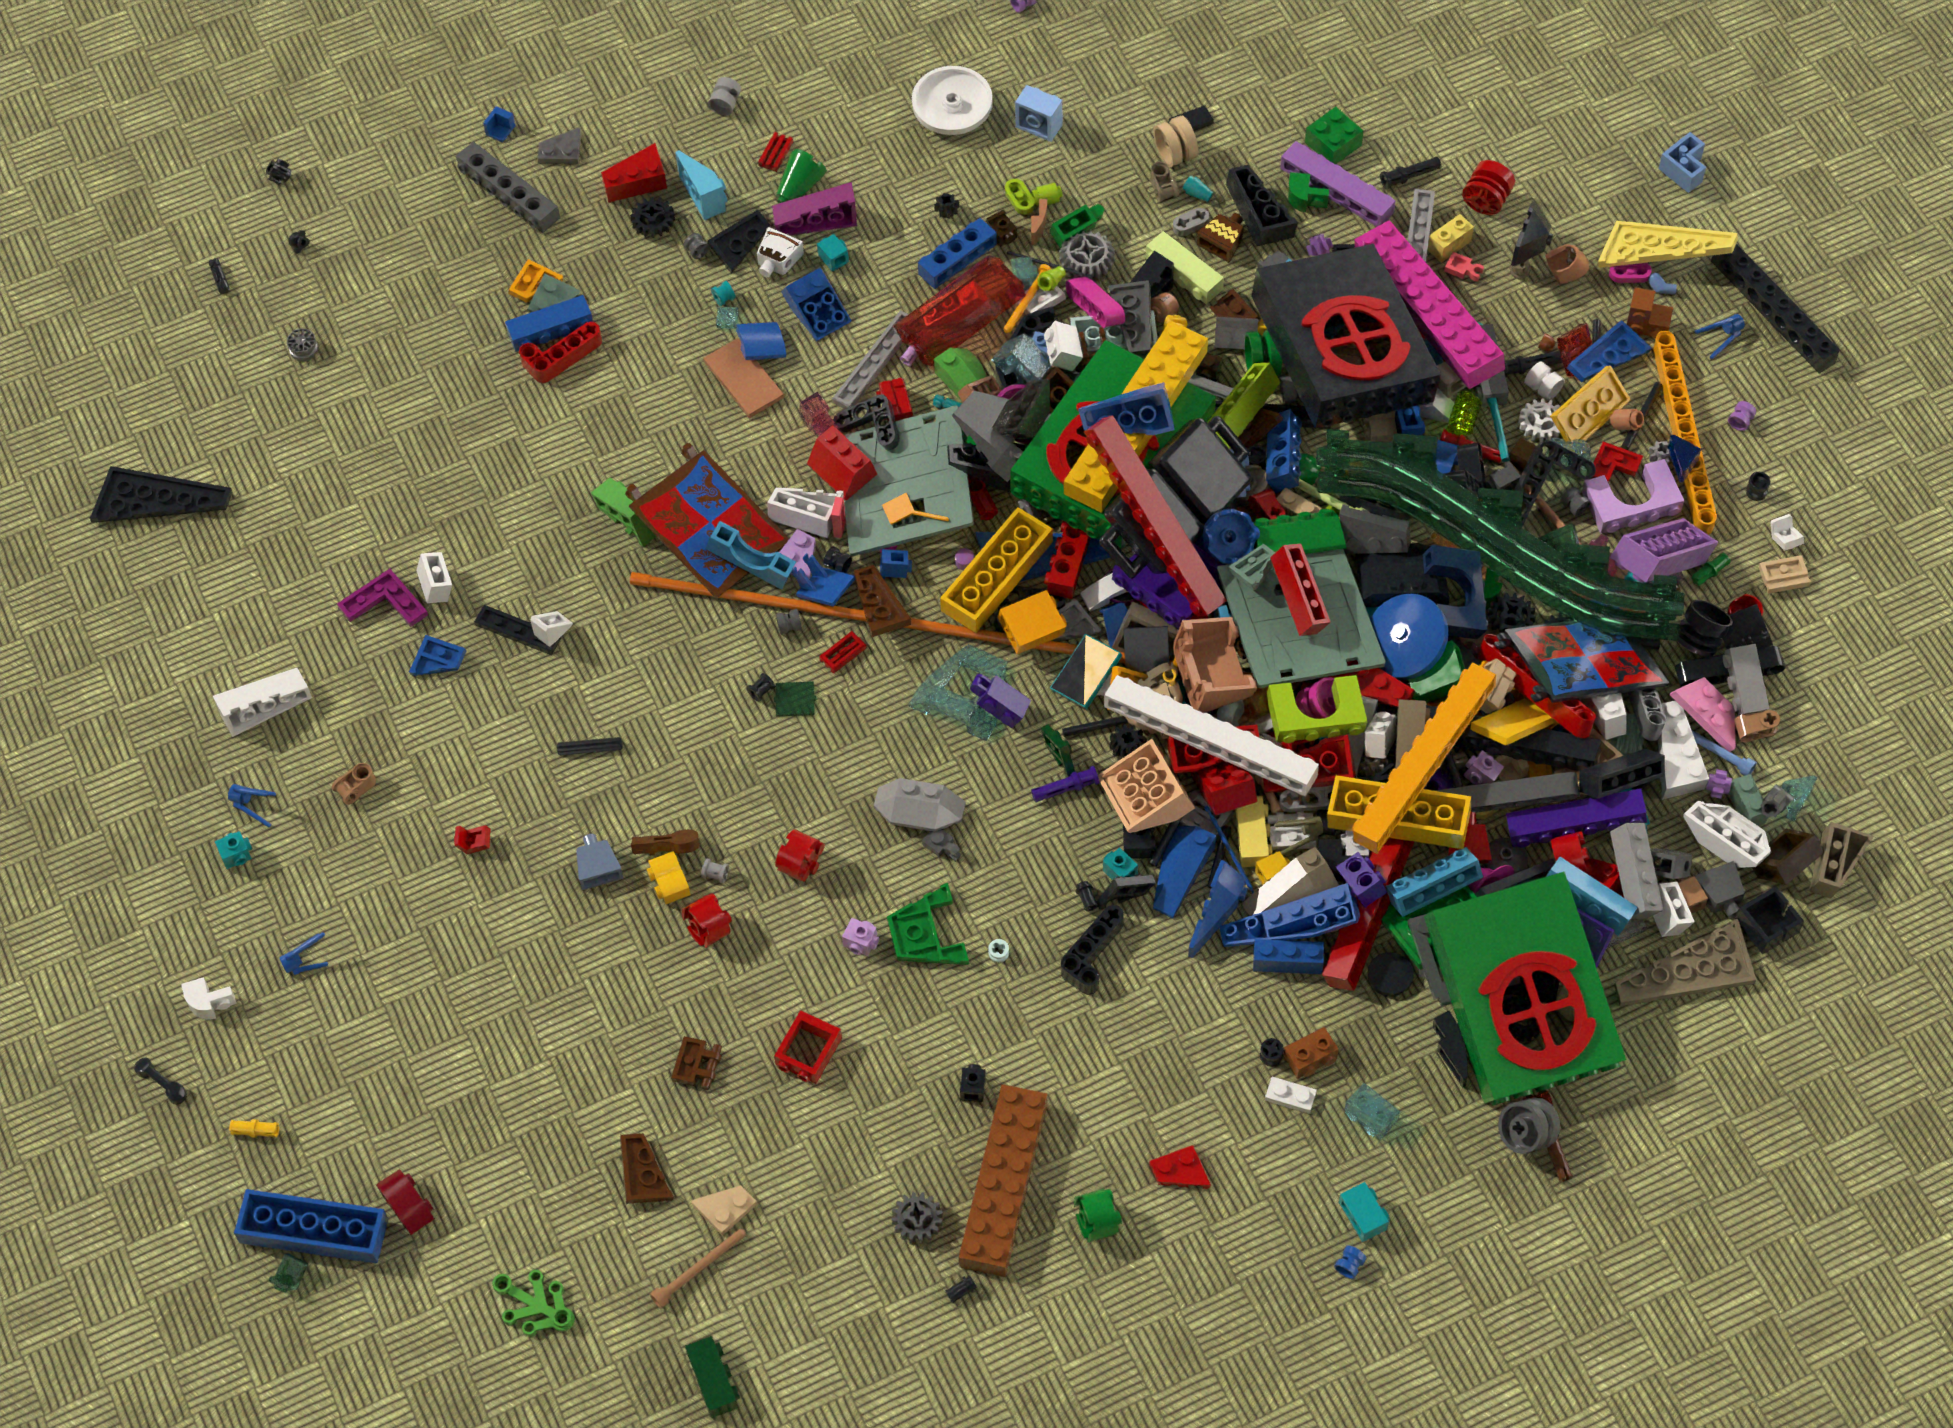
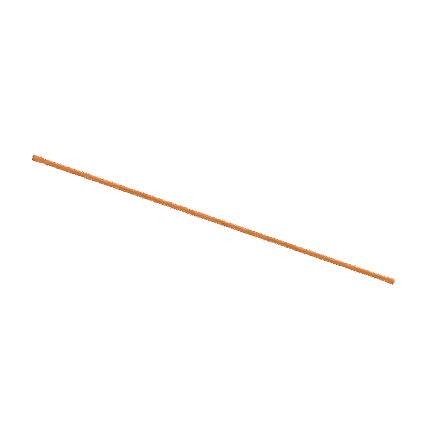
M632 572L630 576L631 585L656 587L714 597L703 584L655 577L650 574ZM728 589L718 597L867 622L864 610L829 606L822 603L736 589ZM911 618V625L903 627L1011 645L1006 633L979 629L975 633L964 626ZM1048 641L1032 649L1072 655L1078 645ZM1120 652L1122 657L1118 663L1125 664V653ZM1243 672V675H1251L1254 679L1253 673ZM1303 682L1300 689L1302 690L1303 688L1314 683ZM1429 702L1426 705L1438 707L1439 703ZM1479 711L1476 713V715L1483 716Z

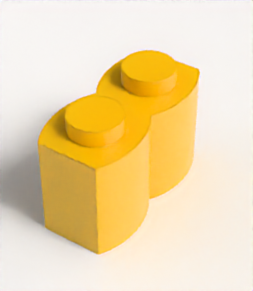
M674 851L648 861L650 868L646 870L650 881L655 880L657 884L654 887L659 900L663 898L665 905L691 895L688 883Z

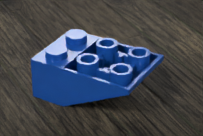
M821 267L789 284L781 291L791 310L816 341L852 322Z

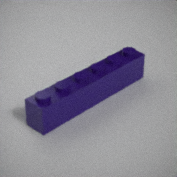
M1636 789L1614 793L1599 799L1587 798L1506 813L1512 847H1526L1532 843H1548L1556 837L1580 831L1586 835H1593L1598 831H1612L1625 823H1647V812L1642 790Z

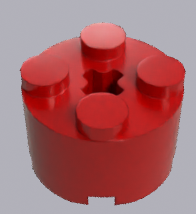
M794 829L786 836V839H789L786 846L781 845L776 857L775 867H778V871L805 882L810 874L815 875L819 868L817 860L825 848V843Z
M1582 831L1551 839L1556 861L1559 857H1562L1589 876H1593L1591 863H1586V861L1590 860L1587 846L1582 847L1585 844Z
M713 893L705 895L682 909L683 920L688 919L690 924L687 926L690 935L700 946L705 944L704 948L709 947L731 932L729 923L732 922L731 916L726 910L723 911L721 909L718 899Z

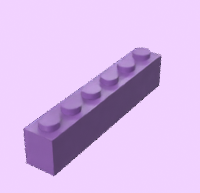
M1295 141L1281 156V170L1288 174L1290 172L1310 174V187L1329 189V198L1374 226L1377 227L1385 223L1394 214L1395 200L1391 196L1380 192L1373 185L1365 183L1356 175L1350 174L1342 169L1341 166L1310 150L1306 145Z

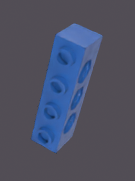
M981 218L969 223L964 230L954 234L950 240L940 244L933 252L920 259L918 262L919 275L932 288L936 289L996 246V232Z
M1291 409L1280 412L1279 414L1283 417V420L1267 433L1266 481L1275 493L1282 492L1285 488L1291 489L1299 486V476H1301L1299 460H1301L1300 444L1302 441L1300 428H1302L1300 418L1295 416Z

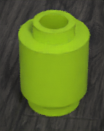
M1055 182L1031 190L1035 206H1039V199H1047V205L1059 203L1060 198L1063 197L1060 185L1056 186Z

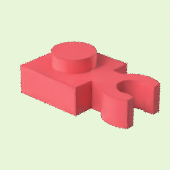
M1453 252L1445 266L1444 272L1464 279L1465 275H1468L1471 280L1478 282L1480 275L1475 272L1483 273L1484 266L1481 264H1471V258Z

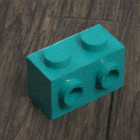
M1366 1182L1341 1193L1339 1197L1341 1208L1362 1242L1386 1231L1390 1220L1386 1209L1379 1206L1376 1192L1372 1187L1369 1188Z

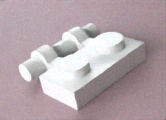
M1300 811L1296 812V814H1284L1283 812H1276V815H1268V824H1275L1277 821L1313 818V813ZM1270 826L1272 851L1285 850L1309 837L1303 834L1301 826L1277 828ZM1311 841L1297 849L1316 847V841Z

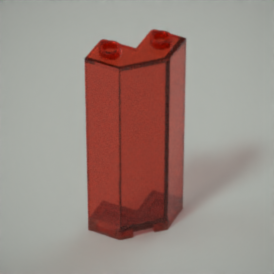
M988 255L896 323L894 328L903 343L913 346L921 363L932 367L934 365V358L949 348H957L1026 296L1023 289L1024 284L1007 268L1000 258Z

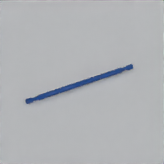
M1205 806L1204 808L1208 812L1213 825L1240 874L1246 878V885L1253 894L1255 891L1214 815H1212L1209 806Z

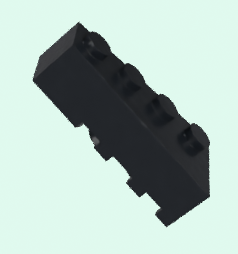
M1249 165L1229 169L1226 186L1256 246L1294 238L1298 221L1294 217L1291 218L1287 213L1286 207L1276 201L1271 190L1268 191L1263 186L1264 182Z

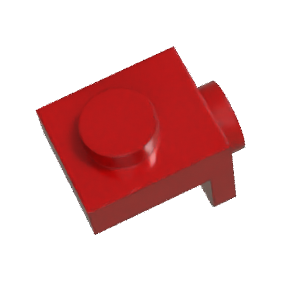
M484 825L466 830L462 826H456L454 845L466 854L490 849L491 828Z

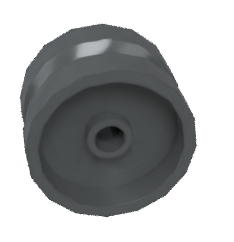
M1534 1097L1507 1105L1500 1114L1498 1130L1502 1141L1509 1149L1516 1153L1525 1154L1550 1147L1557 1140L1560 1133V1120L1552 1104L1545 1099Z

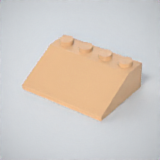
M1150 739L1098 775L1101 785L1129 833L1177 821L1195 809L1167 758L1153 739Z

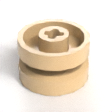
M1180 115L1171 119L1169 124L1163 122L1154 126L1153 135L1157 150L1168 167L1172 168L1181 164L1182 159L1189 161L1198 156L1199 148L1195 133L1184 116Z

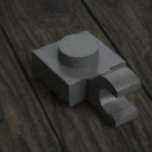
M942 829L936 832L930 831L922 840V845L938 857L945 853L952 860L956 861L961 856V853H959L961 849L953 843V837Z

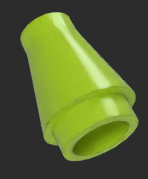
M1058 266L1042 272L1037 281L1039 287L1043 291L1054 290L1062 278L1066 276V271L1063 267Z

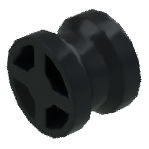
M1275 1038L1263 1041L1260 1048V1060L1263 1064L1273 1067L1281 1063L1284 1051L1281 1041Z

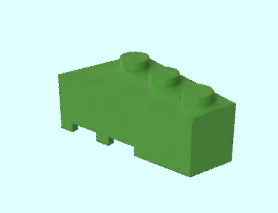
M609 477L591 492L597 507L615 523L620 521L627 527L625 529L627 534L631 535L634 533L639 540V544L642 547L646 546L656 535L629 508V505L634 501L625 495L627 491L625 485Z

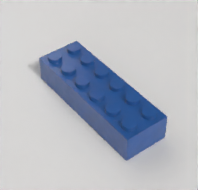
M246 1189L234 1235L241 1244L377 1264L389 1219L385 1210L380 1208Z

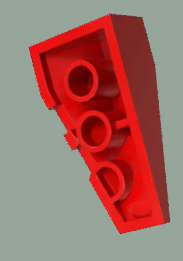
M1258 725L1236 726V728L1249 731L1254 736L1260 738ZM1168 736V753L1170 765L1174 773L1194 772L1223 761L1218 757Z
M1348 735L1325 738L1319 741L1318 744L1308 749L1305 748L1297 754L1304 758H1310L1319 764L1318 776L1311 788L1334 786L1336 776L1356 778L1354 759ZM1263 778L1265 793L1290 790Z

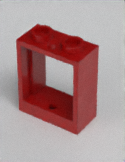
M800 1010L774 1055L775 1065L785 1073L791 1072L796 1074L804 1082L809 1083L811 1081L817 1084L842 1040L841 1029ZM800 1028L827 1040L813 1068L786 1056Z

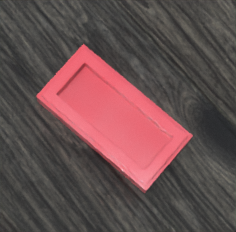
M835 497L831 513L833 535L835 538L843 536L846 524L844 499L842 497Z

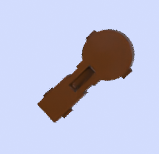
M691 829L679 830L672 834L661 836L632 837L631 842L633 854L650 853V856L661 851H674V853L678 854L690 853L700 846L698 832Z

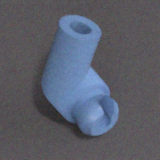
M1658 273L1650 275L1648 279L1649 284L1656 293L1676 295L1677 284H1667Z

